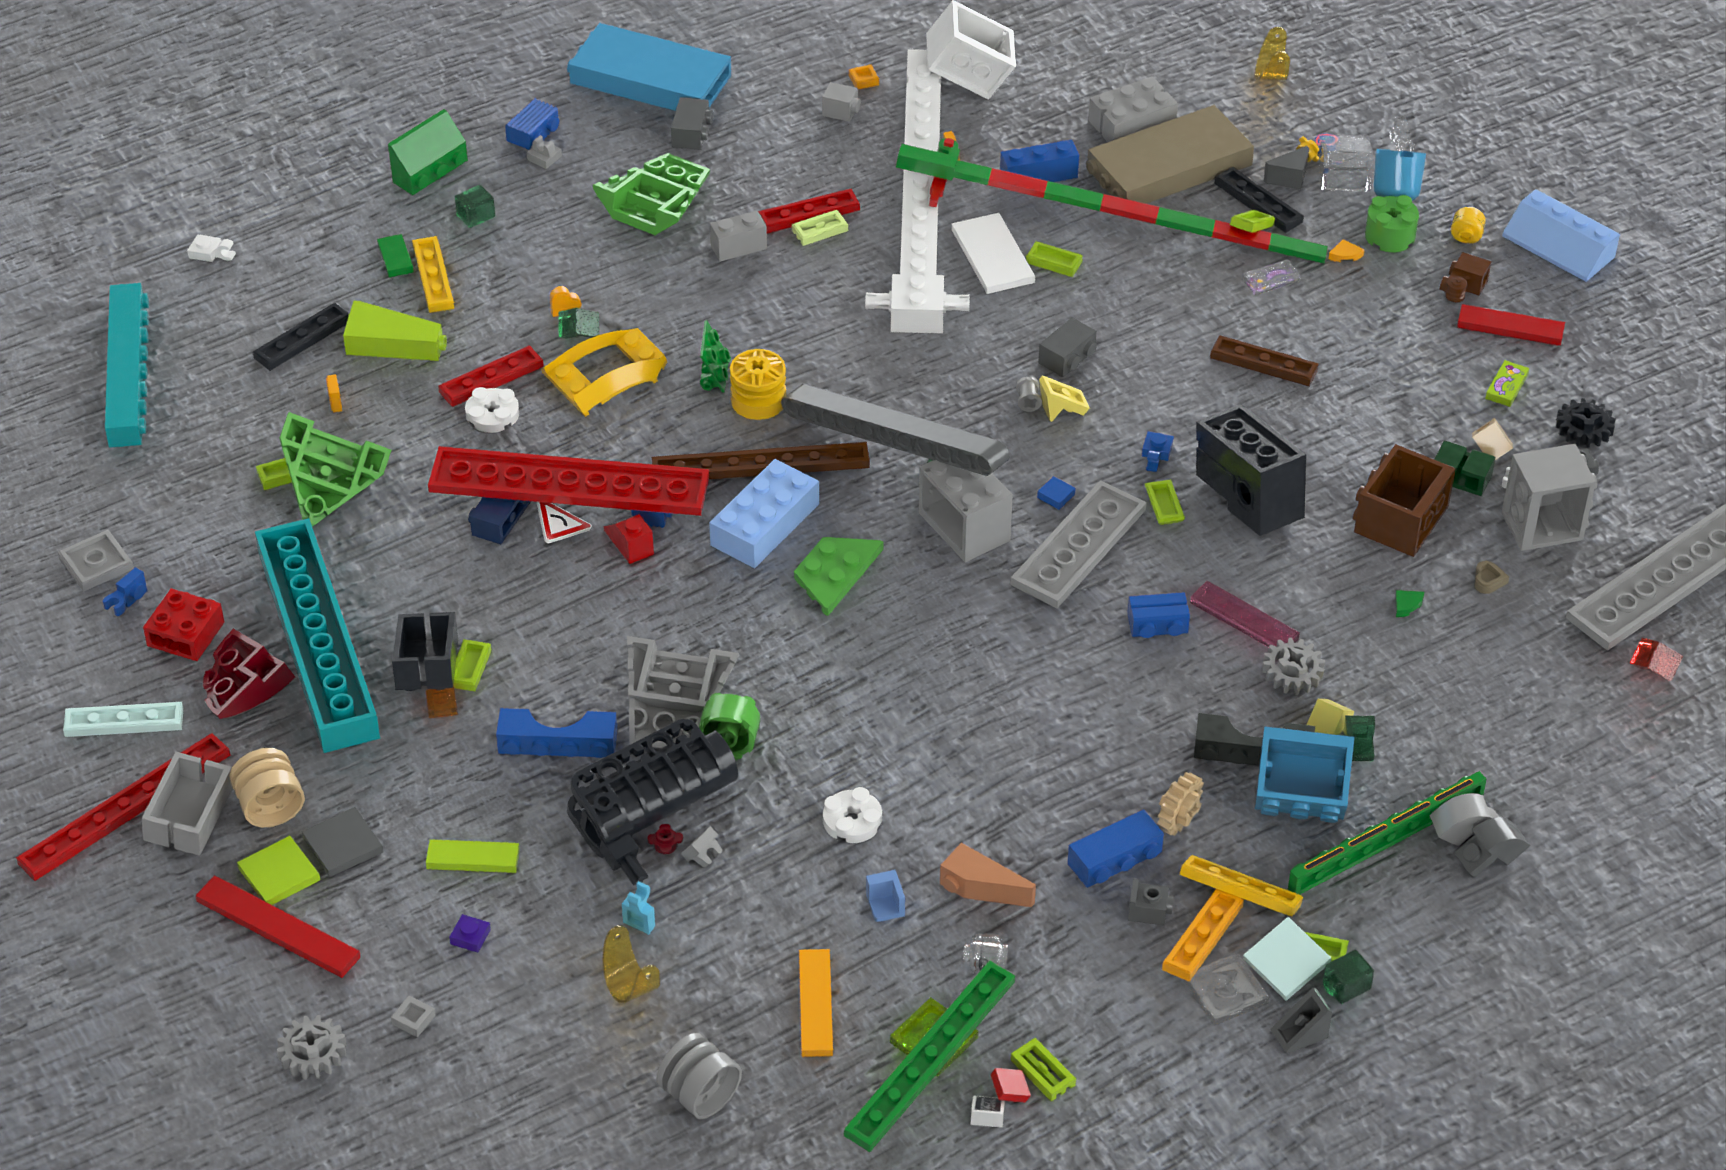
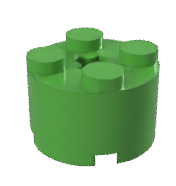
M1406 195L1398 197L1376 196L1372 199V203L1368 208L1365 238L1370 245L1373 246L1374 243L1380 246V250L1384 252H1401L1408 249L1409 244L1415 242L1419 211L1412 203V199Z
M714 693L704 706L699 728L705 736L717 731L730 747L735 760L743 757V754L750 753L754 748L760 725V713L755 706L754 699L749 696L742 697L735 694Z

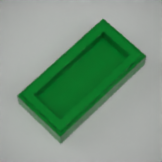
M402 234L377 239L378 248L389 278L414 273L413 264Z

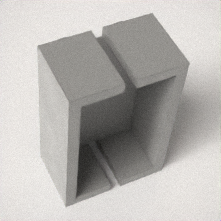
M1152 76L1090 97L1088 121L1099 133L1102 132V137L1107 142L1177 118L1178 103L1167 91L1164 92V88Z
M175 752L142 817L143 840L166 847L174 843L175 849L200 856L233 790L229 777L232 767L206 760L204 764L205 782H202L201 758Z

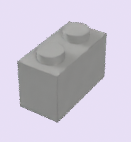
M758 211L710 223L711 247L719 262L767 249V226Z

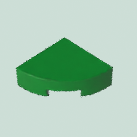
M1396 590V617L1409 616L1410 612L1420 608L1423 603L1424 592Z

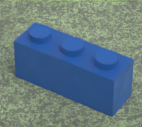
M1072 140L1002 151L1000 154V170L1050 182L1078 178L1079 153Z
M1143 809L1069 844L1067 864L1088 888L1094 884L1105 882L1109 877L1119 872L1128 871L1134 865L1146 859L1155 858L1162 852L1164 832Z

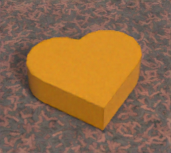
M556 287L550 293L553 317L573 314L580 310L582 304L579 296L576 293H570L566 287Z

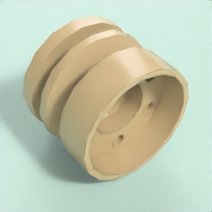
M261 748L249 752L241 757L231 769L229 775L231 785L235 790L236 797L239 799L244 816L251 825L261 828L274 827L289 821L302 809L305 801L304 792L298 778L295 776L288 756L283 751L275 748Z

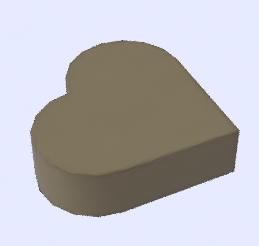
M1482 561L1477 564L1474 586L1480 593L1489 594L1508 584L1509 576L1496 564L1490 561Z

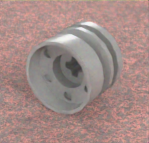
M693 1033L682 1038L667 1052L657 1071L656 1082L671 1097L679 1099L682 1106L697 1119H705L713 1116L732 1098L741 1081L742 1069L725 1053L719 1052L717 1047L710 1043L704 1035Z

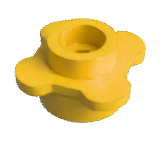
M1302 136L1299 138L1301 144L1296 147V150L1307 146L1309 148L1308 162L1311 160L1317 162L1319 160L1318 145L1313 140H1307Z

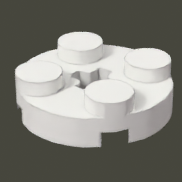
M476 388L465 405L466 419L468 423H473L474 428L481 432L495 433L505 430V425H508L510 422L513 425L519 417V405L513 390Z
M863 787L841 791L827 797L824 802L823 825L828 834L835 839L839 836L846 838L848 843L864 842L871 839L877 833V828L882 823L880 803ZM850 813L857 814V819H852L851 816H845H847Z

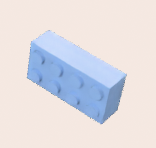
M774 459L709 522L710 546L756 568L819 505V481Z

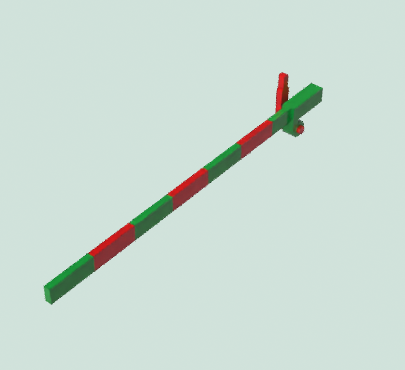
M951 138L940 140L937 152L901 144L898 153L896 168L934 176L930 188L929 206L937 207L939 197L943 196L947 180L952 181L954 177L1319 263H1324L1328 247L1326 245L1261 230L1252 233L1231 226L1227 222L958 160L960 153L958 143Z

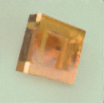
M454 686L453 688L443 690H425L429 719L458 715Z

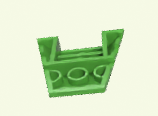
M667 153L645 162L644 167L641 169L633 167L627 170V175L622 177L614 175L610 177L609 182L606 184L601 182L593 184V190L612 219L657 235L679 222L710 174V169Z

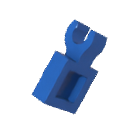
M1147 432L1142 448V457H1147L1148 460L1147 471L1157 472L1160 460H1169L1174 436Z
M135 567L116 583L117 590L103 599L104 609L108 610L111 606L115 605L113 607L115 615L120 616L125 612L126 607H130L134 602L141 599L148 591L144 572Z

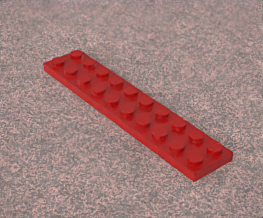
M439 446L428 482V491L430 493L701 516L709 481V469Z

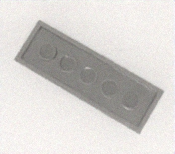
M1100 480L1013 574L1010 585L1058 608L1146 511L1147 502Z

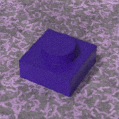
M462 914L449 937L450 945L478 953L491 930L490 922Z

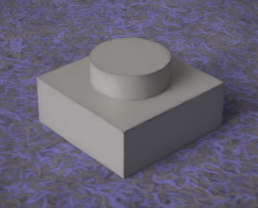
M408 996L391 1016L392 1025L418 1037L436 1016L435 1008Z

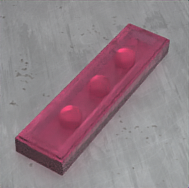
M1206 581L1191 596V604L1267 647L1270 645L1276 647L1278 640H1282L1284 643H1288L1289 638H1292L1294 643L1299 640L1300 632L1209 581Z

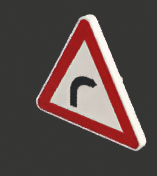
M537 502L544 541L546 543H552L590 531L592 527L590 523L553 503Z

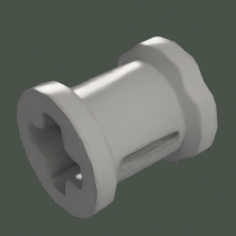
M1023 377L1017 381L1016 391L1020 394L1018 406L1026 412L1036 411L1042 405L1041 396L1038 394L1039 381L1034 377Z

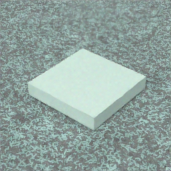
M1289 917L1243 955V960L1286 1001L1331 963V957Z

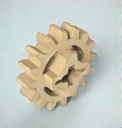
M1185 772L1184 776H1180L1178 782L1174 781L1166 794L1162 796L1159 803L1161 811L1157 817L1159 818L1157 825L1163 832L1175 836L1178 831H1182L1183 826H1188L1194 815L1199 812L1202 804L1199 799L1203 793L1201 788L1204 785L1202 778Z

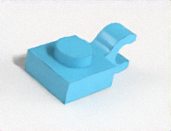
M638 881L636 893L630 892L622 903L623 923L649 935L655 927L654 907L647 903L650 887Z

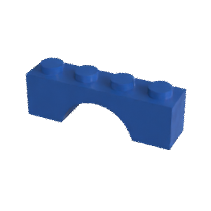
M500 708L496 732L498 754L607 757L615 753L618 733L616 712L587 711L583 718L573 725L552 728L537 722L529 709Z

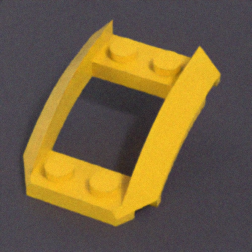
M638 328L604 333L587 339L564 352L542 368L541 371L586 417L589 415L588 411L598 403L603 405L614 396L633 386L649 381L655 384L658 381L657 376L661 368L664 370L668 361L665 355ZM611 345H616L633 362L608 372L592 383L573 365L574 362L582 357Z

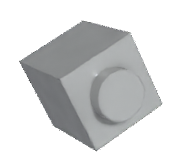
M830 82L822 96V116L850 122L854 113L859 112L861 99H858V88Z

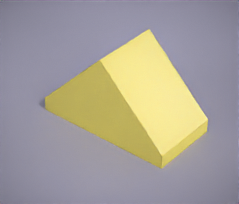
M1317 699L1307 725L1315 726L1316 733L1339 735L1354 715V711L1329 699Z

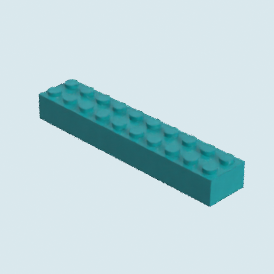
M310 519L255 531L259 557L323 753L381 739L377 714Z

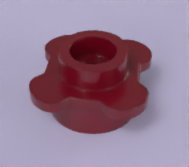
M662 824L654 834L648 835L647 840L650 845H654L658 853L671 854L677 849L678 843L683 842V834L672 830L669 824Z

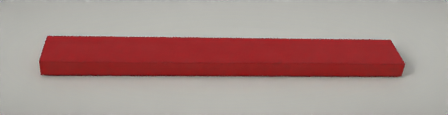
M213 733L181 752L201 758L202 774L205 772L204 764L206 760L220 763L231 756L229 748ZM172 759L16 857L18 865L36 881L144 812Z

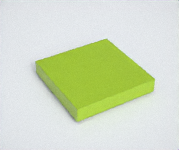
M291 836L237 862L238 869L260 899L271 905L320 881L318 871Z

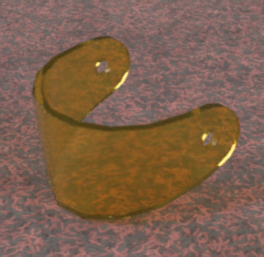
M1276 26L1271 28L1264 39L1255 67V78L1257 80H1287L1290 56L1285 52L1287 33L1282 27Z
M618 925L610 929L605 938L602 960L606 984L612 997L619 1003H626L657 990L660 986L658 968L655 965H646L640 969L632 950L627 928Z

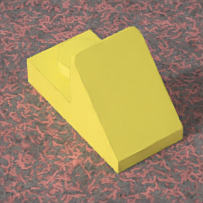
M1043 375L1040 377L1042 405L1050 422L1063 409L1083 416L1090 409L1081 390Z

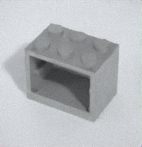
M1576 444L1513 454L1502 515L1521 551L1584 539L1585 530L1589 525V511L1593 507L1592 498L1594 489L1597 488V479L1595 474L1590 472L1586 457L1580 453Z
M933 460L920 466L919 514L965 563L1011 541L1013 494L993 473L984 476L941 463L938 460Z

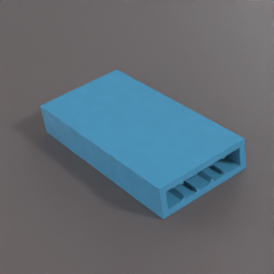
M599 23L594 31L589 33L585 43L580 45L574 58L569 60L567 72L569 73L571 84L676 111L680 97L709 100L710 107L731 77V56Z

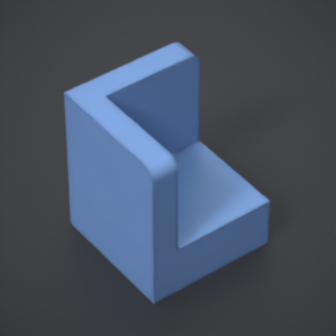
M896 870L866 876V896L874 920L880 922L904 917L905 896Z

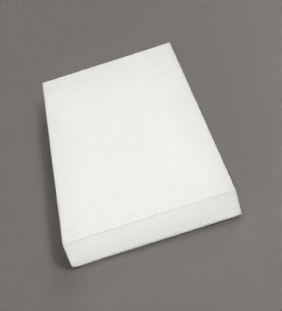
M1000 213L952 223V232L987 294L1035 283V275Z

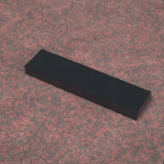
M1234 167L1215 177V185L1251 210L1274 216V226L1284 233L1303 223L1304 216Z
M334 302L254 350L253 357L271 371L347 324L350 313Z

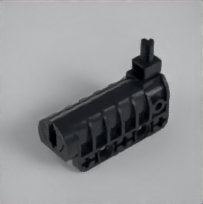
M680 719L577 771L571 779L570 789L573 796L568 800L567 814L593 852L600 858L605 857L613 871L622 868L633 885L637 884L638 881L643 883V880L648 878V874L637 860L639 847L633 840L632 835L735 782L738 778L737 764L730 747L717 731L705 736L694 721ZM680 729H683L685 732L691 731L688 738L686 735L677 737ZM657 741H662L667 745L657 751L652 748V744ZM631 754L635 757L642 755L639 760L628 762ZM606 767H612L617 770L606 777L601 772ZM594 773L596 774V777H597V779H595V780H593ZM580 780H582L584 783H588L589 781H591L590 785L587 787H578ZM576 803H578L581 808H584L582 811L580 809L576 811L574 810Z

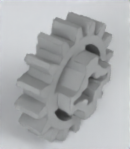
M1292 638L1288 639V643L1278 640L1276 647L1270 645L1268 653H1264L1262 672L1266 673L1265 680L1267 682L1274 681V689L1280 686L1284 687L1283 693L1287 694L1289 689H1292L1295 695L1299 694L1300 689L1309 693L1311 686L1317 688L1319 681L1324 676L1325 660L1321 659L1322 652H1313L1314 644L1312 643L1308 646L1303 645L1304 639H1300L1298 643H1294Z
M317 1015L314 1021H310L308 1016H304L303 1023L301 1024L295 1020L292 1021L293 1029L284 1028L282 1030L284 1037L277 1039L279 1047L277 1048L279 1060L282 1062L283 1069L290 1068L292 1076L302 1072L303 1079L305 1080L309 1077V1074L313 1073L316 1079L320 1078V1072L322 1071L331 1074V1066L340 1067V1057L346 1056L345 1046L347 1044L345 1034H342L341 1026H333L331 1018L322 1022L320 1015Z

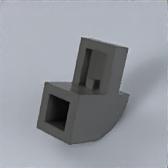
M1496 817L1474 827L1472 831L1475 835L1454 853L1469 874L1476 877L1497 858L1509 865L1531 845L1515 824L1506 818Z

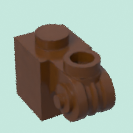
M1462 252L1459 259L1452 262L1449 270L1450 276L1443 277L1440 290L1444 291L1445 297L1454 303L1462 302L1465 299L1466 292L1479 296L1488 282L1492 261Z

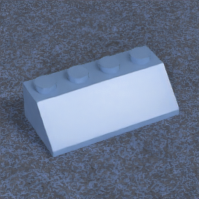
M1535 189L1520 202L1502 236L1587 282L1615 258L1620 234Z

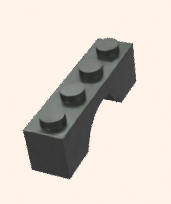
M1198 713L1194 758L1259 766L1263 737H1252L1239 732L1230 723L1228 716ZM1285 723L1282 728L1315 732V726Z

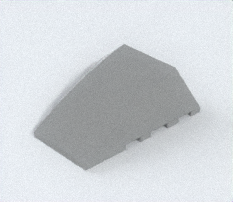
M627 636L629 744L680 719H690L699 727L706 702L712 694L720 693L739 657V653L711 649L709 658L660 651L657 650L655 640ZM680 729L677 737L686 735L688 738L691 731L685 732L683 729ZM662 741L652 744L654 750L667 746Z

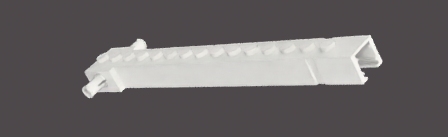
M908 49L905 144L937 152L940 138L941 76L928 70L927 50ZM904 170L900 274H892V291H889V293L866 292L865 309H889V312H891V332L943 333V313H946V310L969 311L970 294L953 295L944 292V275H936L938 204L937 207L929 206L930 188L934 176Z

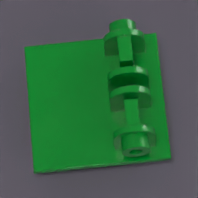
M705 320L700 358L703 361L700 385L707 391L719 387L721 392L724 393L726 381L729 378L727 370L728 363L731 361L730 353L721 344L718 332L712 329L709 322Z

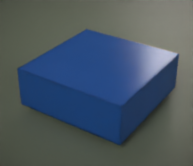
M1053 476L1038 490L1037 498L1060 510L1075 495L1076 488Z

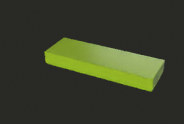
M430 839L426 857V869L516 873L520 851L519 843Z

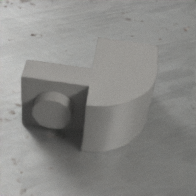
M1474 793L1451 798L1430 814L1438 837L1457 846H1460L1474 834L1472 831L1474 827L1486 820L1499 817L1492 808L1487 807L1483 795Z

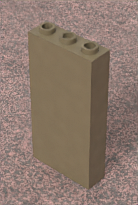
M1215 105L1090 148L1088 149L1086 168L1089 174L1093 175L1099 181L1101 187L1106 189L1111 196L1147 204L1213 180L1231 167L1241 170L1252 166L1254 145Z

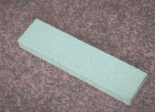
M182 702L68 708L65 709L63 731L65 737L182 730L183 704Z

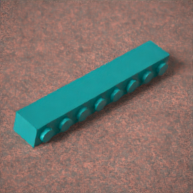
M141 283L110 285L105 410V431L109 448L142 445V434H146L145 418H142V415H147L146 400L143 399V397H147V385L143 379L148 378L147 365L144 363V361H148L147 346L144 345V343H148L147 327L144 328V326H149L148 311L145 310V308H149L148 293H143Z

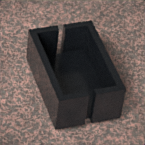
M455 612L430 613L432 640H427L424 613L398 614L392 658L395 690L415 691L421 689L422 686L435 690L453 688L458 648Z

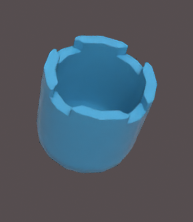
M1376 149L1373 184L1375 194L1381 197L1406 195L1412 201L1415 200L1421 191L1426 153Z

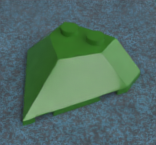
M288 412L279 439L302 520L309 518L313 527L383 476L391 449L367 440L362 446L312 428L315 421Z

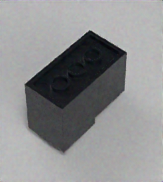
M1242 404L1196 421V440L1198 441V447H1196V476L1228 501V511L1259 536L1305 518L1306 454Z

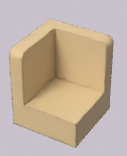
M1495 418L1472 432V438L1482 452L1495 456V460L1513 449V443Z

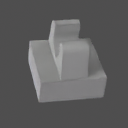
M542 136L537 137L533 141L532 148L527 152V160L544 169L549 168L562 157L561 148L554 146L552 141H544Z
M710 826L680 854L688 862L693 859L702 867L708 866L712 860L707 856L706 852H710L714 857H717L722 852V848L715 839L718 836L717 832Z

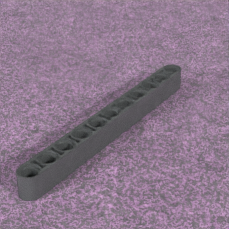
M806 384L800 385L781 401L785 412L793 418L931 460H937L941 463L984 476L993 473L1010 458L1008 449L998 440Z

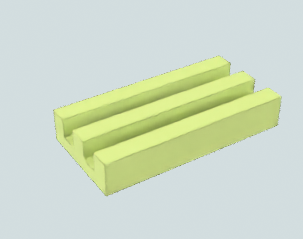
M838 210L792 224V232L796 234L798 240L801 239L803 246L848 231V223Z

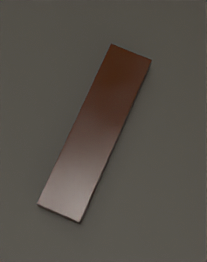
M1219 335L1210 354L1211 359L1309 387L1319 366V363L1221 335Z

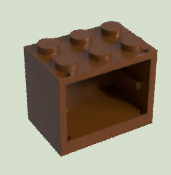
M1395 444L1389 453H1384L1378 469L1371 471L1367 484L1365 486L1362 485L1356 494L1355 500L1358 501V506L1353 514V520L1355 521L1354 533L1414 557L1449 507L1456 468Z

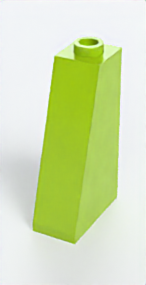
M353 300L343 334L346 355L439 361L441 351H445L447 345V337L442 335V326L439 323Z

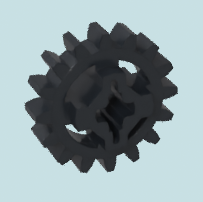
M1581 398V402L1577 403L1573 399L1570 405L1564 403L1562 410H1558L1555 427L1559 429L1560 436L1567 435V442L1574 440L1576 441V446L1584 443L1587 448H1590L1591 443L1600 446L1601 440L1604 442L1609 441V437L1613 436L1616 418L1612 417V410H1604L1605 404L1595 405L1596 400L1588 403L1584 398Z

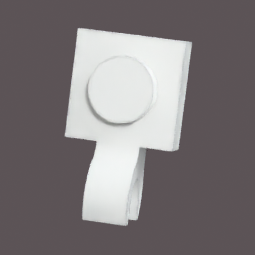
M198 234L187 250L190 259L213 262L215 257L231 261L236 254L235 251H230L233 241L228 239L221 241V238Z

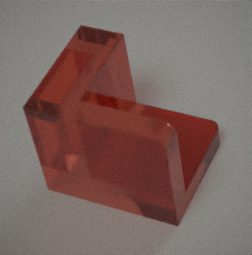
M1641 638L1630 664L1640 669L1652 671L1665 680L1671 681L1683 656L1661 642Z

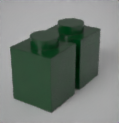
M1444 440L1434 460L1456 468L1453 488L1482 497L1492 477L1496 457L1473 449L1470 453L1467 452V447Z

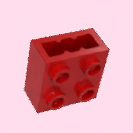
M171 588L143 626L147 646L198 661L225 623L221 603L212 599H205Z

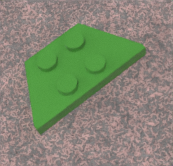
M823 537L794 570V579L801 587L806 589L807 595L812 600H817L822 606V612L829 616L883 551L884 542L881 540Z

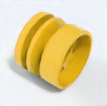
M752 349L738 354L732 360L730 365L732 408L739 415L748 419L762 420L776 416L783 410L781 401L786 396V367L784 360L778 354L770 350Z

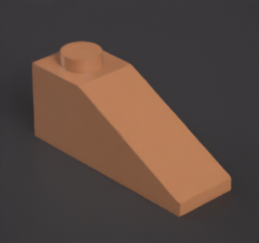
M960 843L940 865V885L949 892L956 893L963 898L1032 907L1035 904L1036 884L963 843Z

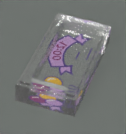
M1287 259L1243 273L1242 280L1254 295H1258L1299 282L1300 274Z

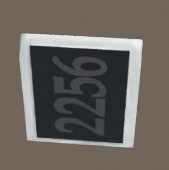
M973 1096L971 1125L1003 1127L1005 1101L998 1100L995 1097Z

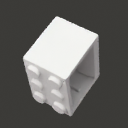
M953 0L926 33L928 70L986 99L991 98L1016 67L1013 30Z

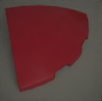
M233 628L213 653L215 659L213 667L205 671L203 687L207 691V698L204 700L213 714L219 719H223L250 710L265 702L296 677L285 662L269 654L263 645Z

